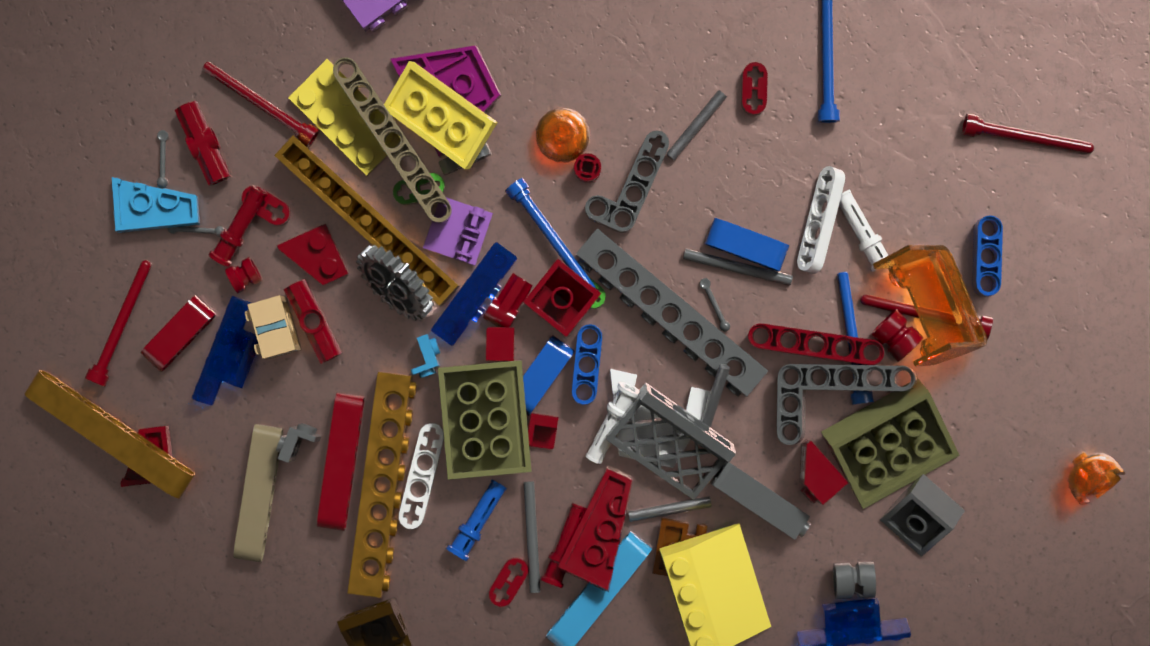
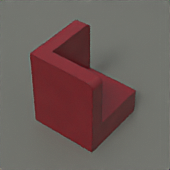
M488 327L486 329V361H514L515 328Z
M531 413L528 430L529 447L554 449L559 417Z

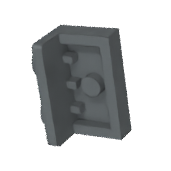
M303 423L290 427L287 435L281 436L276 448V451L280 452L278 459L288 463L295 461L303 438L312 442L320 441L321 435L316 434L317 428Z

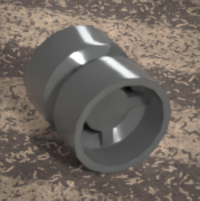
M857 562L853 567L850 563H834L833 586L835 599H851L854 594H857L859 598H875L876 574L874 562Z

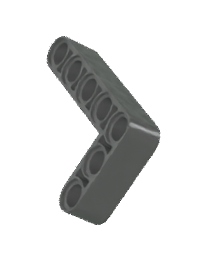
M785 365L778 373L777 436L786 445L798 444L803 440L805 436L806 390L909 391L916 385L917 375L912 368L906 366ZM790 369L796 370L799 375V379L794 385H790L785 379L786 372ZM818 369H822L827 376L825 383L822 385H817L813 381V374ZM845 370L852 371L855 377L854 382L849 386L844 385L840 379L842 372ZM873 370H878L883 376V380L878 386L871 385L868 380V376ZM905 370L911 375V382L909 385L902 387L898 385L896 376L900 371ZM789 397H794L798 401V408L793 413L785 408V401ZM789 424L794 425L798 430V435L794 440L787 439L784 434L785 428Z

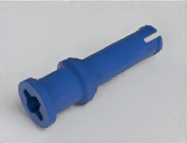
M493 479L491 480L466 524L458 527L459 533L453 543L446 547L448 551L468 561L469 552L475 542L480 541L482 535L480 531L503 493L507 490L506 487Z

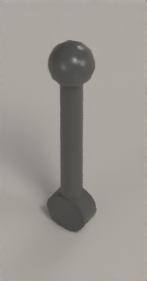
M161 130L157 134L160 140V178L157 180V185L160 188H164L168 184L165 178L166 141L169 139V134L165 130Z
M184 226L168 228V232L171 234H177L178 232L215 234L218 237H221L220 233L224 231L222 226L216 228Z
M703 278L700 281V287L705 289L720 321V329L726 332L730 329L731 325L725 320L710 289V280Z

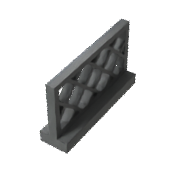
M646 382L639 390L638 397L606 435L607 441L693 500H695L726 461L730 462L736 455L732 442ZM642 405L650 410L651 419L635 421L634 413ZM655 424H670L673 428V435L657 437ZM652 425L654 437L637 440L636 427ZM633 428L634 440L622 442L615 437L621 429ZM690 438L694 441L695 450L679 452V439ZM674 440L676 453L660 455L658 443ZM655 443V456L644 457L639 453L638 445ZM711 453L718 458L712 466L701 467L699 455ZM696 456L698 468L681 470L680 458ZM677 458L678 471L666 472L661 469L660 461ZM699 474V482L692 490L683 484L682 476Z

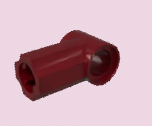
M512 273L499 296L495 297L488 307L483 318L496 327H510L519 313V307L526 299L533 285Z

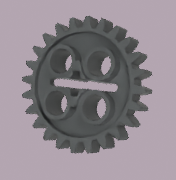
M368 245L357 256L358 260L356 263L359 265L357 269L363 273L361 277L368 281L366 285L373 290L374 295L381 297L382 303L387 302L391 310L395 308L399 315L403 313L407 319L411 317L414 321L417 319L421 321L431 312L434 303L431 301L433 297L428 294L430 290L422 285L424 281L419 279L416 271L409 269L408 263L403 264L399 256L395 258L390 250L386 252L382 246L378 248L376 245L372 247Z

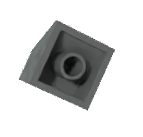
M922 474L902 493L882 516L880 521L922 557L955 528L965 510L927 476Z

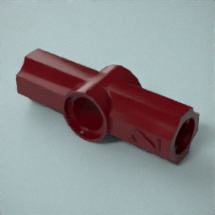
M196 100L188 102L175 109L176 116L186 135V144L193 158L198 161L208 185L212 186L221 183L231 177L226 162L219 149L221 147L211 126H208Z
M306 279L283 289L299 320L300 327L305 332L320 364L342 354L327 323L326 316L321 311ZM313 313L317 314L320 318V324L316 329H310L306 324L307 317Z

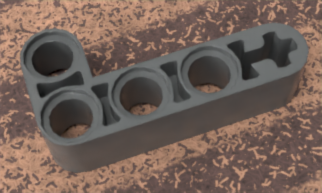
M657 130L650 132L646 136L617 203L599 195L588 199L585 205V213L591 221L619 233H626L633 228L668 150L669 138L665 133ZM656 138H660L661 145L664 146V148H658L654 155V158H659L658 162L652 157L642 155L643 152L649 155L652 149V144L649 141H655ZM643 162L649 163L653 167V173L647 177L641 176L637 170L638 165ZM638 188L642 194L641 199L637 202L629 201L626 197L628 189ZM599 201L604 204V214L601 216L591 214L589 207L593 202ZM622 212L628 214L631 220L630 224L623 228L615 223V216Z

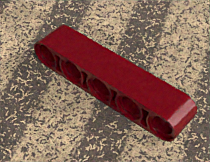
M763 323L753 325L748 333L750 343L754 347L763 350L863 365H877L884 357L882 344L871 339ZM758 329H766L769 333L768 341L764 344H758L754 340V333ZM786 333H793L797 338V342L792 348H785L781 344V338ZM820 337L823 339L824 348L820 352H812L809 349L808 343L811 338ZM847 341L852 345V351L848 356L842 357L837 354L836 346L839 342ZM869 345H875L880 350L879 357L874 361L867 360L864 357V349Z
M336 393L317 527L345 531L364 409V396Z

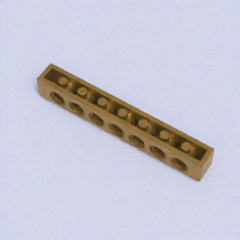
M294 135L274 155L372 245H376L378 248L382 246L386 252L390 250L395 258L399 256L403 264L408 263L409 269L417 272L419 279L424 281L422 285L430 290L428 294L433 297L432 300L440 307L460 287Z
M378 372L348 594L381 598L383 591L388 592L390 575H386L387 564H392L394 548L389 546L391 536L396 537L398 520H393L394 510L400 509L402 493L397 492L398 481L403 482L405 475V465H401L402 453L407 454L409 437L404 436L406 426H411L413 410H409L408 407L410 398L415 399L417 382H412L413 376ZM391 394H397L401 397L402 404L397 410H392L387 405V399ZM388 421L394 422L398 427V433L394 437H387L383 432V427ZM383 449H389L393 452L394 461L392 464L385 465L380 461L379 455ZM379 477L389 479L391 485L387 492H380L376 488V480ZM376 504L383 505L386 508L387 515L382 520H378L372 515V508ZM378 532L381 534L383 543L380 547H373L369 544L368 536L370 533ZM367 560H374L378 563L379 571L377 574L371 575L365 571L364 565Z

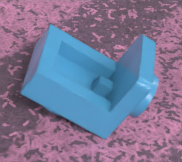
M428 334L417 338L426 364L411 369L412 375L419 374L420 378L436 373L434 368L440 366L436 356L441 353L436 339H430Z

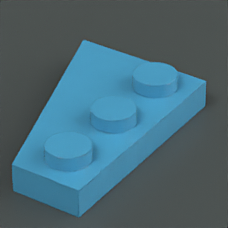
M112 177L115 231L117 233L200 225L199 204L196 195L165 188L160 189Z

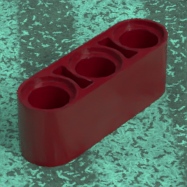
M198 296L192 297L150 340L140 353L159 372L164 371L210 324L216 314Z

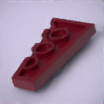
M607 468L558 565L560 570L609 592L631 494L632 479Z

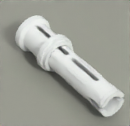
M851 190L843 192L839 206L859 239V250L861 252L864 251L872 265L870 269L873 272L894 259L887 254L883 247L881 236L874 234L851 194Z
M626 382L618 383V391L613 401L607 405L608 413L586 453V457L594 463H602L611 445L606 440V435L639 395V389Z

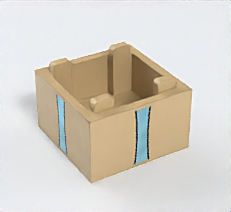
M279 295L248 304L249 310L245 311L246 320L252 321L258 341V344L254 345L256 354H261L262 359H272L301 351L286 297Z

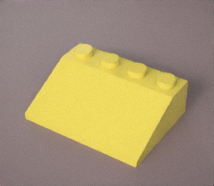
M739 523L659 548L690 646H734L771 627Z

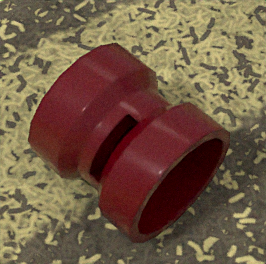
M591 153L580 155L574 163L575 176L584 183L594 182L601 173L600 160Z
M250 257L242 260L241 267L231 266L225 269L226 275L237 294L246 290L249 282L254 285L262 282V277Z

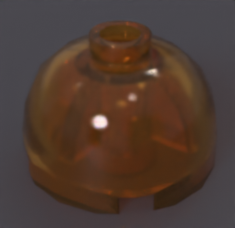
M555 108L548 111L539 120L536 127V143L540 152L548 159L557 163H569L576 160L586 151L590 142V128L586 119L579 112L570 108Z
M1085 452L1072 461L1075 466L1069 472L1068 486L1078 503L1084 505L1090 502L1087 497L1095 495L1099 498L1113 488L1121 480L1119 475H1125V471L1111 456L1105 453L1097 452L1088 456Z

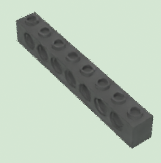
M598 228L576 253V256L580 258L577 262L583 269L589 273L592 269L601 276L598 279L601 284L610 291L615 287L622 293L619 298L630 308H633L634 305L643 311L640 315L652 326L658 323L665 329L662 334L674 344L677 340L686 347L683 352L695 362L700 358L706 363L705 370L714 378L719 364L727 365L731 360L738 361L741 365V372L737 376L728 374L726 379L728 382L726 388L737 397L741 394L747 397L768 372L766 368ZM609 254L613 257L614 265L610 269H602L599 266L598 258L601 255ZM623 272H631L635 276L634 285L631 287L622 286L619 276ZM646 289L653 290L656 294L655 303L652 305L644 304L641 301L642 291ZM672 307L677 311L678 317L675 322L668 323L662 318L664 308ZM687 325H694L698 328L699 335L694 341L687 340L684 337L683 331ZM710 342L716 343L720 348L718 357L714 359L709 358L705 354V347Z

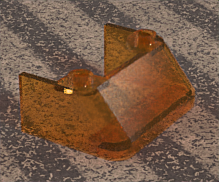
M907 245L873 263L874 269L889 270V279L894 286L908 290L927 335V338L921 342L920 354L922 357L913 361L915 367L937 365L986 346L987 337L956 262L947 247L944 245Z

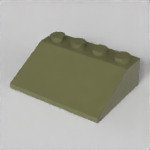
M522 360L438 368L448 480L532 472Z
M918 378L916 385L911 390L893 391L821 431L833 457L863 509L917 480L922 474L926 475L960 456L930 392Z

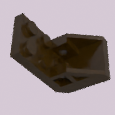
M394 597L344 615L337 621L340 632L348 646H413L400 608Z

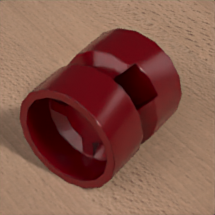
M896 309L872 331L871 335L880 344H888L889 354L899 362L924 337L913 326L906 327L907 319Z

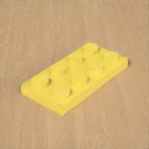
M326 59L288 98L368 176L387 157V154L333 74L334 65ZM339 71V76L342 77V78H346V77ZM358 89L355 91L354 98L357 101L363 102L367 100ZM379 110L371 113L370 122L372 124L379 125L384 122L385 116ZM395 133L389 134L385 139V144L389 148H396L401 142L400 136Z
M411 61L408 62L384 103L390 115L464 169L471 168L498 123L418 64Z

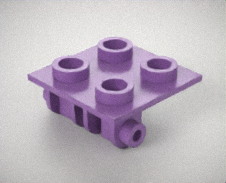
M447 198L452 208L451 217L444 223L431 222L423 248L476 265L493 213ZM438 203L434 217L442 218L447 213V206L443 203Z

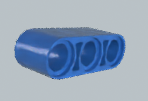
M992 215L977 220L973 229L972 288L977 295L982 297L992 296L1001 288L1003 226L1000 219ZM985 221L991 222L994 226L992 236H986L982 231V224ZM984 249H989L993 253L994 258L990 264H986L981 259V252ZM984 276L989 277L993 282V287L989 292L984 291L980 286V281Z
M714 218L705 244L712 248L778 272L781 270L789 249L788 244L718 218Z
M592 324L581 327L577 335L572 396L577 403L582 405L593 402L598 386L602 332L597 326ZM587 329L596 331L598 335L597 342L593 345H587L582 340V333ZM586 356L591 357L595 362V368L589 373H585L579 368V361ZM587 384L591 387L592 396L588 400H581L577 397L576 389L579 385Z
M554 335L551 336L523 376L526 415L528 416L575 352L574 349Z

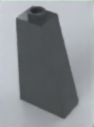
M728 461L723 464L710 482L713 486L793 539H796L798 535L803 537L811 525L808 522L809 515Z

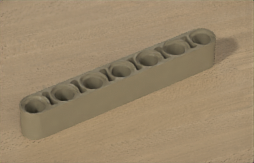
M348 57L338 59L333 66L335 78L428 217L435 223L446 222L452 214L449 201L356 62ZM344 64L352 65L354 68L353 75L349 78L339 76V69ZM360 87L369 90V97L363 102H359L354 98L355 91ZM376 110H380L385 114L384 122L379 125H374L370 122V115ZM395 133L400 136L401 142L396 148L386 146L385 139L389 134ZM413 157L416 160V166L412 171L401 169L403 158ZM420 180H428L432 184L431 191L426 195H421L416 191V185ZM436 203H443L447 206V213L442 218H436L431 213V209Z

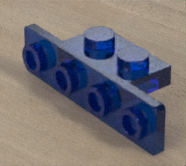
M495 242L436 321L431 331L453 346L472 320L477 322L486 309L482 306L487 299L493 300L502 289L499 283L515 263L517 257L498 242Z
M235 296L231 297L209 355L206 358L200 378L195 386L192 395L193 400L213 405L222 381L235 387L243 388L256 355L254 345L258 344L256 334L243 329L246 322L245 311L249 310L248 304H251V302Z
M878 598L822 604L824 628L797 632L800 646L872 644L878 641H898L911 637L907 618L880 621Z

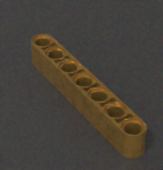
M43 370L37 372L24 393L28 399L175 498H181L195 476V473L181 462Z

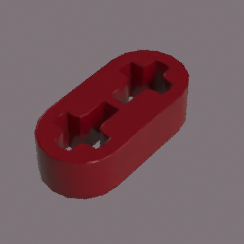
M758 62L748 64L742 73L741 105L744 112L752 116L762 113L767 105L768 73L765 66ZM753 68H757V72L762 73L763 76L758 78L757 87H752V78L747 77V73H751ZM752 91H757V100L762 102V105H758L756 110H752L751 105L746 103V101L751 100Z
M251 186L243 191L242 203L248 195ZM267 192L268 195L264 199L266 203L263 207H259L256 214L273 225L282 226L286 224L291 217L289 206ZM269 205L276 209L280 206L284 207L282 209V212L285 214L284 218L273 220L274 214L267 210Z
M513 557L509 559L498 574L489 591V598L494 605L499 607L509 605L528 574V565L522 558ZM518 562L522 565L521 570L524 573L522 576L517 574L513 581H510L508 577L511 574V570L508 566L510 564L515 566ZM506 582L510 585L506 592L509 598H502L501 601H498L494 590L496 588L501 589Z

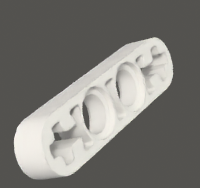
M831 166L823 168L819 174L797 259L799 269L812 274L819 272L823 267L845 183L844 172ZM827 201V207L822 213L823 204ZM820 227L819 237L815 240L816 231Z
M436 423L426 424L419 432L399 511V521L407 529L417 528L422 524L425 517L444 442L443 429ZM431 428H435L436 434L440 435L439 440H434L431 447L437 448L436 454L429 450H420L421 444L427 446L428 438L424 436L425 431L429 432ZM423 454L429 455L433 460L432 468L427 471L420 469L417 465L418 458ZM416 481H420L426 486V493L422 497H415L410 491L411 485ZM407 498L414 502H424L423 507L416 506L415 514L419 516V520H414L412 524L407 523L408 518L404 517V513L410 512L412 504L406 503Z

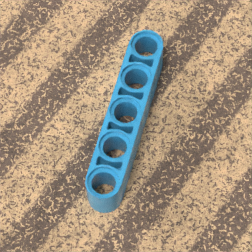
M630 531L619 544L609 592L588 583L554 624L545 638L555 646H575L649 555L652 548Z

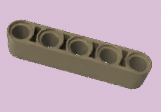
M255 424L235 539L233 554L235 559L262 563L279 465L278 457L280 452H277L276 448L281 436H283V428Z

